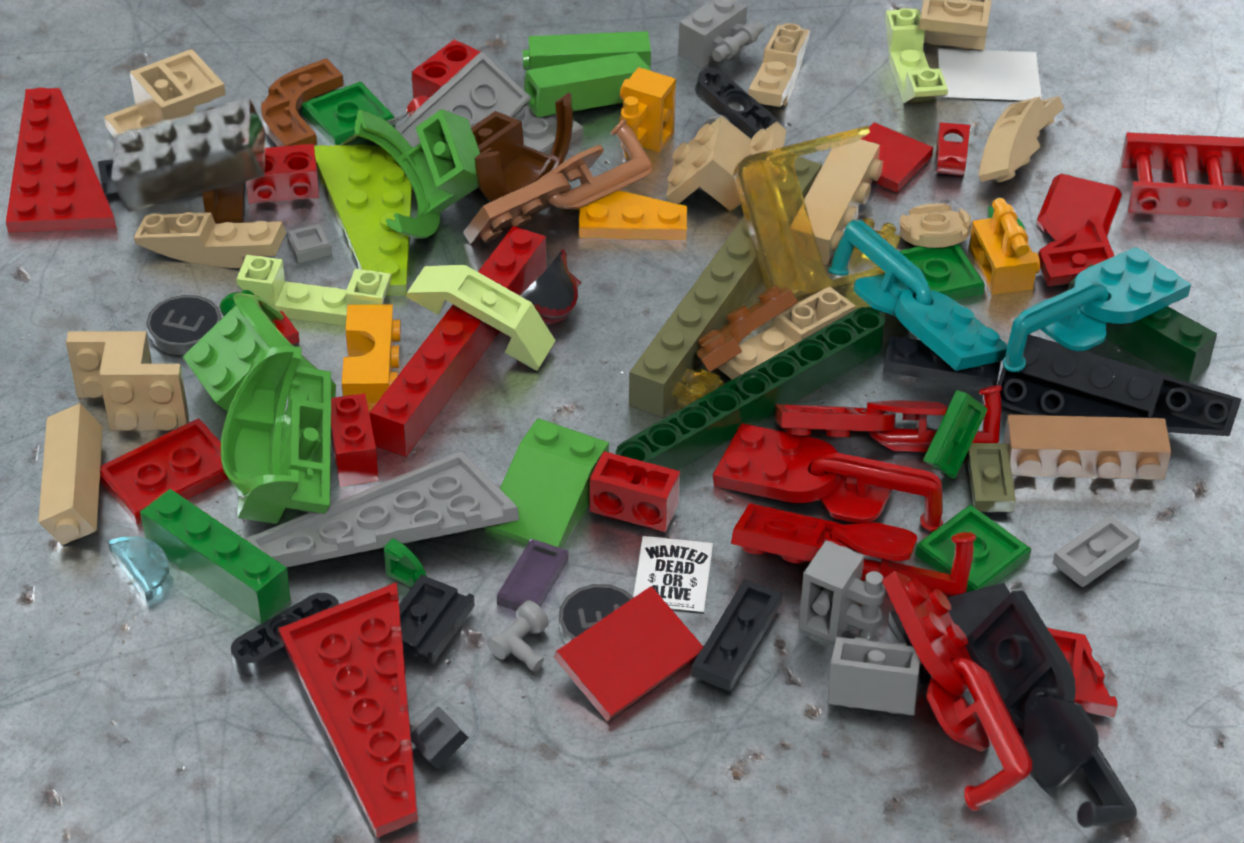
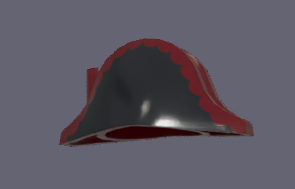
M562 249L546 271L520 295L533 304L545 325H554L565 320L577 303L578 287L582 282L568 271L567 253Z

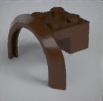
M567 93L555 102L557 131L550 155L525 146L522 121L500 112L494 111L471 127L480 154L475 157L476 175L479 185L477 189L481 190L486 199L492 202L532 184L564 162L570 146L573 129L572 93Z

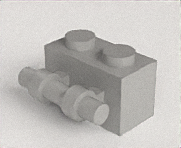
M711 0L679 22L678 54L703 68L714 60L720 62L724 58L730 59L739 52L740 47L743 45L748 46L758 39V35L764 31V26L758 20L752 24L746 23L747 6L736 0Z
M826 540L803 573L798 628L835 644L836 637H841L850 624L859 628L861 637L872 639L875 637L876 630L880 628L882 622V611L879 605L884 602L886 592L882 583L883 576L879 572L872 571L866 575L865 581H861L864 555Z
M836 637L830 664L828 704L841 705L848 708L885 711L893 714L914 715L919 688L920 667L922 665L914 648L907 646V643L894 641L893 644L868 641L869 639L864 637H855V639Z

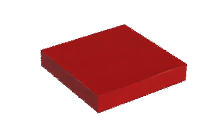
M875 122L858 137V139L880 145L879 160L883 161V168L877 184L896 193L933 156L934 147Z

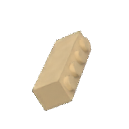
M839 134L788 228V254L829 265L846 225L852 220H857L858 207L860 204H866L870 195L872 180L878 181L881 175L883 161L879 160V144Z

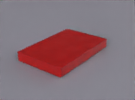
M200 418L100 466V482L136 525L142 523L140 511L169 489H172L187 500L228 479L221 461V442Z
M650 586L559 648L553 658L608 722L694 661L702 650L703 645L655 589Z

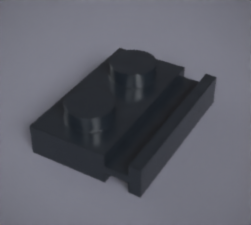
M421 574L399 604L403 651L415 657L418 655L427 657L428 662L434 664L475 607L474 595L470 593L467 596L458 593L457 588Z

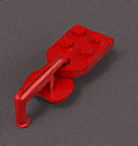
M1001 385L979 390V395H983L984 406L988 410L983 419V430L977 431L972 443H999ZM906 400L867 402V408L775 404L774 420L781 428L787 430L789 435L807 436L811 435V429H822V431L826 432L827 436L850 437V430L868 431L872 439L893 451L927 452L938 430L926 428L927 415H945L948 407L937 402ZM896 413H902V420L916 421V429L895 428Z
M741 423L712 474L713 483L716 487L791 503H808L820 500L831 517L854 523H869L876 520L881 515L893 490L924 496L925 513L920 516L921 526L927 531L934 532L943 525L942 483L937 475L925 470L838 453L829 443L813 437L789 435L787 432Z
M749 503L733 528L731 544L741 546L742 550L748 553L763 554L769 552L781 555L782 559L788 562L803 563L805 561L811 562L824 542L828 540L842 547H847L856 553L882 559L879 562L864 558L861 581H865L866 575L872 571L879 572L883 579L896 571L910 579L916 578L924 586L932 590L938 589L946 597L965 593L967 590L974 552L973 541L976 539V535L971 532H963L951 537L952 542L955 543V553L951 574L892 562L906 561L912 556L918 537L907 529L876 522L842 525L828 520Z
M894 571L885 577L882 582L917 656L931 675L926 695L939 724L953 740L981 752L990 747L991 741L1004 768L975 787L973 785L965 787L964 798L967 806L972 811H978L980 806L995 800L1029 776L1032 770L1031 757L989 672L972 661L965 646L968 644V639L962 629L953 622L949 614L951 605L946 596L938 589L932 590L924 586L916 578L910 579ZM970 691L974 703L971 705L962 696Z

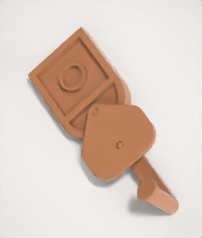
M623 119L611 131V135H616L631 158L630 161L593 177L589 168L604 152L602 146L597 145L572 156L536 182L483 205L463 232L470 245L481 239L484 243H488L499 237L503 233L502 230L511 225L520 228L533 219V215L550 205L562 209H580L646 178L652 171V164L636 135L626 124L627 120ZM579 178L582 185L570 190L571 186L568 181L572 182Z

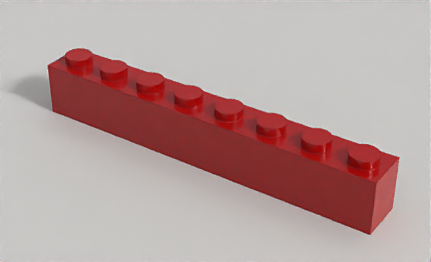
M513 226L478 272L520 296L546 271V236ZM452 305L369 412L376 447L407 458L500 331L459 307Z

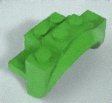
M278 346L257 354L229 407L221 438V461L223 469L238 495V518L278 524L285 508L325 514L330 506L331 371L298 366L301 360V347ZM287 398H288V407H287V409H286V411H285L286 403H287Z

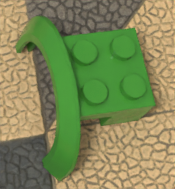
M444 109L439 110L415 127L420 143L412 148L408 141L391 124L374 114L359 110L354 128L356 135L377 143L391 154L407 175L417 199L418 213L416 218L395 213V220L386 219L388 227L414 238H428L435 233L439 226L440 212L479 187L475 157L480 154L468 119Z
M236 293L233 296L236 305L183 356L214 402L227 412L256 355L273 347L293 346L275 327L276 324L273 321L282 320L284 316L257 295ZM301 354L298 366L318 369ZM331 379V398L336 396V384Z

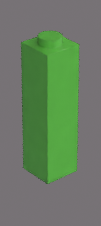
M648 31L528 36L529 50H522L523 70L634 52L651 69V47Z
M634 52L526 70L524 91L532 97L527 105L536 117L556 114L555 102L569 92L572 93L573 111L623 103V99L620 98V89L624 80L629 79L638 67L649 71L651 69Z

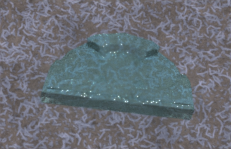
M120 537L108 541L110 552L145 601L148 602L160 594L162 584L167 579V574H169L168 560L164 550L154 541L142 537Z

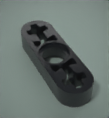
M706 68L699 73L695 85L696 95L717 114L725 116L731 124L750 139L759 130H766L777 122L775 116L722 71L715 68ZM737 102L741 104L745 110H733L728 106L727 103Z
M328 593L313 594L237 637L231 645L234 669L244 676H256L289 658L281 639L275 636L279 631L278 628L339 605L337 598Z

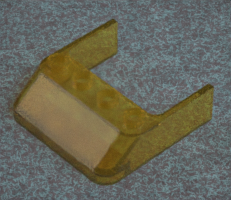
M868 126L749 155L735 166L733 172L734 182L766 290L775 285L779 289L786 286L791 290L794 297L799 299L810 297L829 286L836 290L854 285L855 281L859 278L886 273L880 267L833 280L827 277L794 167L795 159L799 156L858 141L870 133Z

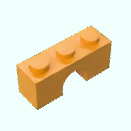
M393 304L347 305L345 331L348 357H343L342 394L343 396L365 393L369 411L372 410L398 376V372H393V368H400L399 345H394V342H401V319H394Z

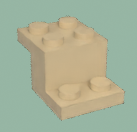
M923 0L919 29L925 30L924 43L934 46L962 47L967 50H984L991 0Z
M193 49L184 51L130 71L135 105L104 116L105 126L130 156L181 148L199 140L195 107L226 95L225 85Z
M720 116L711 125L709 123L705 124L698 131L695 138L688 143L683 142L674 151L672 171L667 178L669 184L666 198L672 203L679 204L700 187L728 210L732 211L779 175L786 129L778 122H775L766 130H759L750 139L723 116Z
M68 331L66 346L77 398H104L110 431L175 430L189 423L181 364H152L147 331Z

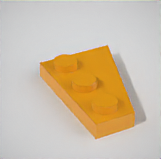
M619 190L580 208L579 238L686 240L687 206Z

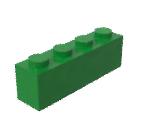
M169 489L140 511L147 546L259 624L267 621L291 601L287 567L172 489Z

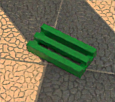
M956 390L923 461L932 465V468L940 471L943 476L955 479L988 409L968 393Z

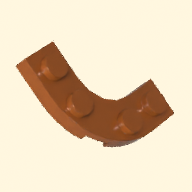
M327 58L283 75L268 88L269 94L265 101L261 103L262 122L267 135L278 147L305 144L317 145L316 133L300 117L298 110L302 103L344 86L343 74Z
M775 285L758 296L760 302L749 309L743 305L733 310L726 316L729 321L719 330L715 329L698 340L700 347L697 350V355L705 368L711 372L743 352L738 344L748 334L798 303L789 288L784 286L779 289Z

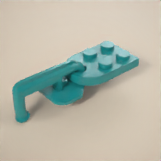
M861 220L848 222L833 256L832 264L828 268L829 273L838 276L848 275L850 271L847 268L854 248H858L886 272L881 275L859 278L855 281L853 285L854 292L869 306L896 316L910 332L955 371L1003 361L1006 357L1008 344L1000 339V335L995 330L981 323L974 317V313L969 308L960 305L942 293L930 290L922 271Z
M1138 247L1131 248L1081 271L1077 275L1072 289L1053 298L1046 299L1021 312L1012 324L1006 357L1003 359V367L1009 372L1023 370L1026 365L1023 355L1027 337L1037 330L1043 331L1067 349L1085 351L1105 341L1106 323L1126 324L1137 321L1188 297L1192 284L1180 277L1172 269L1167 268L1152 258L1146 251Z

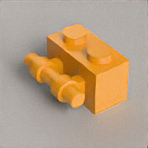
M638 67L629 79L624 80L621 86L620 98L623 99V108L621 109L620 121L623 119L627 120L626 124L636 135L643 148L660 153L674 134L676 78ZM620 141V146L622 149H624V158L627 160H631L626 149Z
M998 198L992 203L994 209L993 218L972 221L969 250L991 295L1032 290L1035 275L1040 271L1039 256L1036 252H1032L1028 244V235L1025 229L1019 226L1014 208L1007 204L1005 199Z

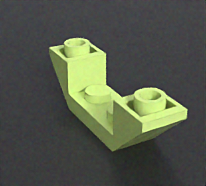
M918 8L886 11L885 15L889 63L903 103L937 101L948 93L941 69H930L923 51L925 30L919 29L921 14Z
M246 255L236 282L243 290H250L254 295L264 299L279 312L283 311L288 319L346 326L347 305L383 304L392 278L391 273L355 269L347 289L286 282L283 259Z
M466 265L424 266L406 294L407 298L437 315L440 314L446 303L450 302L510 336L511 339L505 353L536 371L539 370L556 341L530 301Z

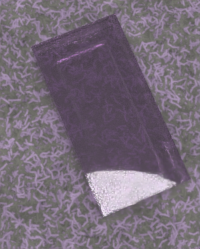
M531 538L499 590L497 605L517 611L520 605L530 600L541 607L569 560L568 550Z

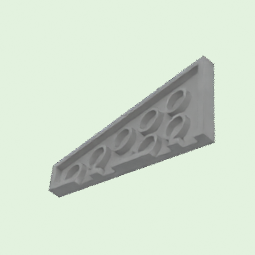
M461 451L332 503L325 514L310 512L248 537L245 540L285 567H291L384 548L392 538L404 544L519 520L518 507Z

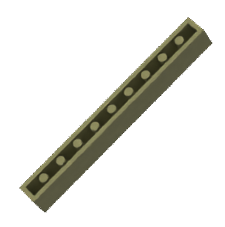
M792 154L788 155L780 166L779 175L769 181L630 370V406L660 417L665 416L702 363L697 355V350L700 347L698 340L715 329L719 330L729 322L726 316L745 303L788 242V228L822 168V164Z

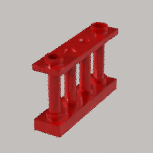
M1126 132L1121 156L1122 168L1137 169L1138 181H1133L1127 208L1128 213L1244 218V186H1226L1222 173H1242L1244 180V137ZM1151 169L1172 170L1174 183L1153 182ZM1187 171L1207 172L1209 185L1189 184Z

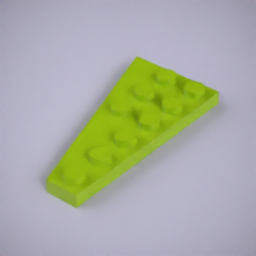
M314 145L316 166L320 180L327 189L329 201L342 231L347 236L349 248L354 253L358 262V269L391 273L392 279L385 296H406L410 236L388 227L386 223L388 218L395 220V213L411 217L413 187L404 170L391 154L380 145Z

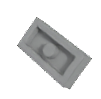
M1109 515L1056 551L1052 564L1083 588L1137 550L1140 537L1112 515Z

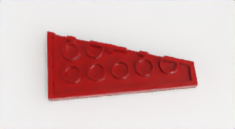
M38 87L25 90L6 215L8 233L116 228L115 217L60 88Z
M397 582L278 628L280 639L376 838L419 821Z

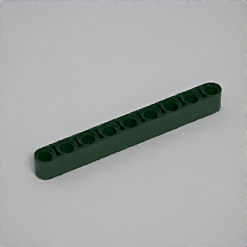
M861 307L625 440L617 446L615 454L674 470L685 467L733 439L741 423L755 426L775 414V404L791 405L877 355L881 351L883 344L884 314L872 307Z

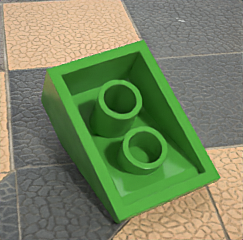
M537 418L520 442L500 487V490L518 507L519 520L487 526L484 529L557 555L590 505V477L603 451L609 452V442Z

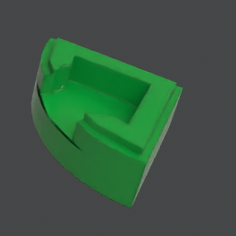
M392 538L384 546L387 576L411 588L421 574L427 576L417 557L402 543Z

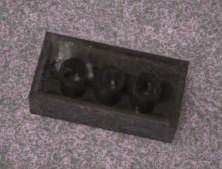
M251 99L229 102L224 106L205 111H196L190 115L172 120H162L154 125L139 129H129L115 135L111 181L128 212L265 176V128Z

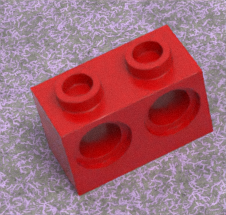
M455 39L442 49H439L433 56L411 72L413 99L419 96L431 97L439 88L444 86L481 51Z
M314 144L243 150L248 204L319 198Z
M366 394L331 398V443L339 487L379 482L376 445Z
M603 451L590 477V512L666 532L679 505L680 471Z

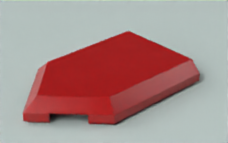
M1061 173L1052 180L1036 224L1044 233L1048 232L1055 241H1058L1069 230H1079L1087 224L1088 218L1098 215L1106 236H1108L1122 198V193L1116 186Z

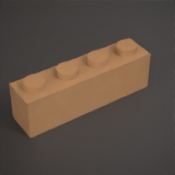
M1008 415L1003 443L1008 445L1012 476L1165 480L1171 456L1165 418Z

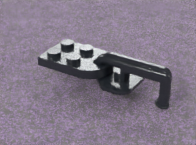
M1012 591L967 637L968 644L965 646L972 661L989 672L1015 726L1024 730L1023 743L1032 760V772L1042 785L1047 787L1061 786L1080 768L1086 774L1104 805L1096 806L1091 801L1083 802L1077 811V821L1080 826L1090 828L1091 826L1128 823L1134 820L1137 815V809L1098 746L1099 737L1094 724L1084 708L1079 703L1074 702L1076 685L1068 660L1025 591Z

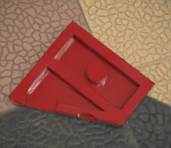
M1098 215L1088 218L1087 224L1079 230H1069L1062 235L1060 240L1050 242L1039 249L1038 252L1040 269L1047 287L1070 284V281L1089 265H1096L1115 256Z
M1048 628L1072 668L1076 685L1074 702L1079 703L1086 713L1115 718L1118 701L1115 696L1110 697L1104 685L1105 674L1099 662L1092 656V648L1086 635Z

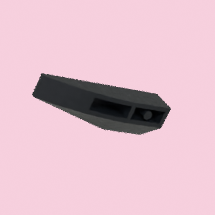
M1030 334L1027 337L1023 355L1026 360L1025 367L1019 372H1009L1003 367L997 384L1002 387L1000 391L1001 406L1027 415L1165 418L1168 433L1230 436L1242 400L1238 397L1093 353L1070 350L1059 343Z

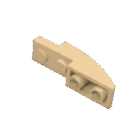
M793 23L777 25L764 49L763 63L748 90V94L759 104L776 107L787 105L800 71L810 30L802 29L799 25Z
M1039 96L1012 103L996 121L985 145L979 170L981 182L995 179L996 182L1006 181L1016 175L1015 170L1018 167L1031 161L1030 156L1040 148L1037 137L1040 135L1039 131L1054 123V117L1064 109L1060 96L1041 100Z
M211 212L155 213L145 215L133 239L136 244L181 261L222 268H241L246 255L276 256L285 237L286 230L282 221L225 222L216 224Z
M829 286L775 316L773 327L739 344L743 352L717 368L733 380L854 311L855 305Z

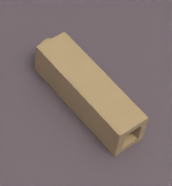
M81 403L47 417L38 522L61 545L97 531L103 426Z

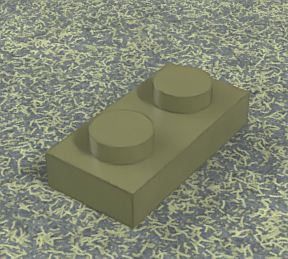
M972 443L966 457L973 507L980 512H1014L1016 498L1007 443Z

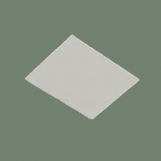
M938 48L939 69H941L948 88V93L943 98L1024 101L1040 96L1042 100L1036 52Z

